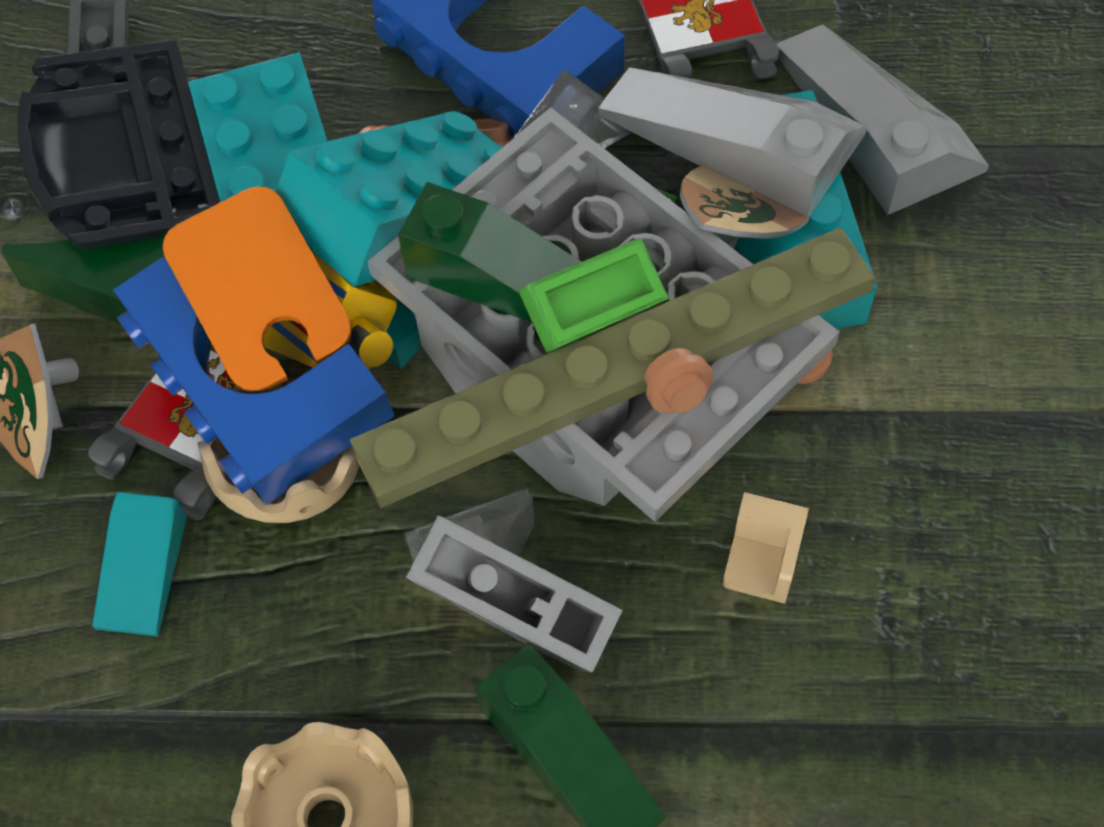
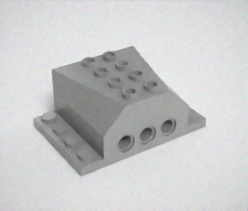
M551 107L453 189V191L490 203L581 262L642 238L669 297L668 300L661 304L753 265L715 234L701 230L688 213ZM398 236L367 261L370 275L415 313L421 346L455 393L548 354L533 323L406 278ZM818 315L709 363L713 371L712 383L703 401L687 412H658L648 401L646 392H643L512 451L560 492L605 506L620 491L656 522L836 346L840 331Z

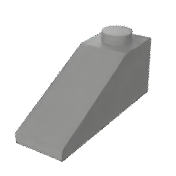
M439 515L434 521L406 576L408 580L525 644L529 642L534 649L580 672H593L623 611Z

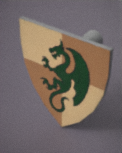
M704 165L692 170L681 183L680 199L688 215L701 230L712 232L733 249L739 237H783L798 231L809 221V217Z
M31 324L0 338V442L16 462L35 478L41 479L44 476L51 450L52 431L63 427L51 386L76 381L79 376V369L77 363L72 358L46 362L36 326Z

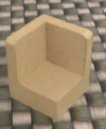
M744 492L723 578V586L730 590L785 604L809 508Z

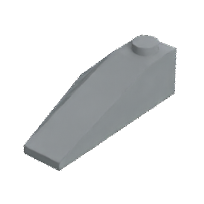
M823 24L776 43L779 49V60L801 91L814 90L818 104L867 127L866 134L850 156L849 161L887 215L987 172L988 163L957 122Z
M631 67L628 68L598 107L599 116L699 166L704 165L807 217H810L867 130L866 126L814 101Z

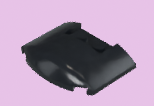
M177 39L36 59L32 66L33 75L38 76V79L29 93L22 91L19 102L17 120L20 155L27 181L41 210L49 221L68 237L69 242L79 251L164 237L175 225L220 203Z

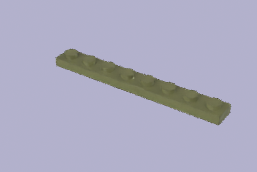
M839 227L349 440L356 459L381 509L646 392L647 385L644 377L647 368L658 356L669 350L677 348L688 349L693 355L703 357L709 364L872 292L875 276L842 227Z

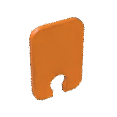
M258 186L246 189L175 225L166 234L162 248L165 258L227 373L239 389L247 393L258 394L268 391L288 380L278 359L270 356L265 351L263 345L267 330L277 322L283 320L295 321L306 329L308 334L307 345L317 364L323 362L349 343L352 327L348 315L283 200L275 191L267 187Z

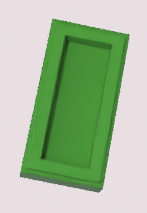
M642 238L530 283L518 291L546 353L669 299Z

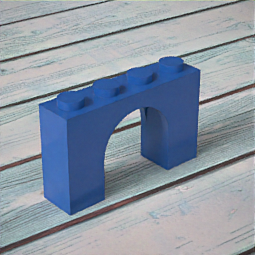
M372 0L375 16L373 21L374 29L385 44L392 48L397 46L413 58L417 67L429 77L436 76L452 88L455 96L465 106L469 108L475 106L490 119L507 123L509 135L514 137L550 107L565 119H570L624 72L625 35L584 5L535 45L513 52H491L470 45L456 33L460 24L487 0Z
M165 256L113 289L127 309V311L116 318L138 349L150 342L159 354L160 358L151 363L150 366L170 394L174 396L184 389L194 403V406L184 413L204 442L209 444L218 437L229 452V455L219 461V463L241 494L253 487L263 502L268 505L285 493L292 485L301 482L351 447L349 439L375 429L395 416L386 392L349 344L292 383L271 392L244 394L226 389L214 382L209 372V355L212 343Z

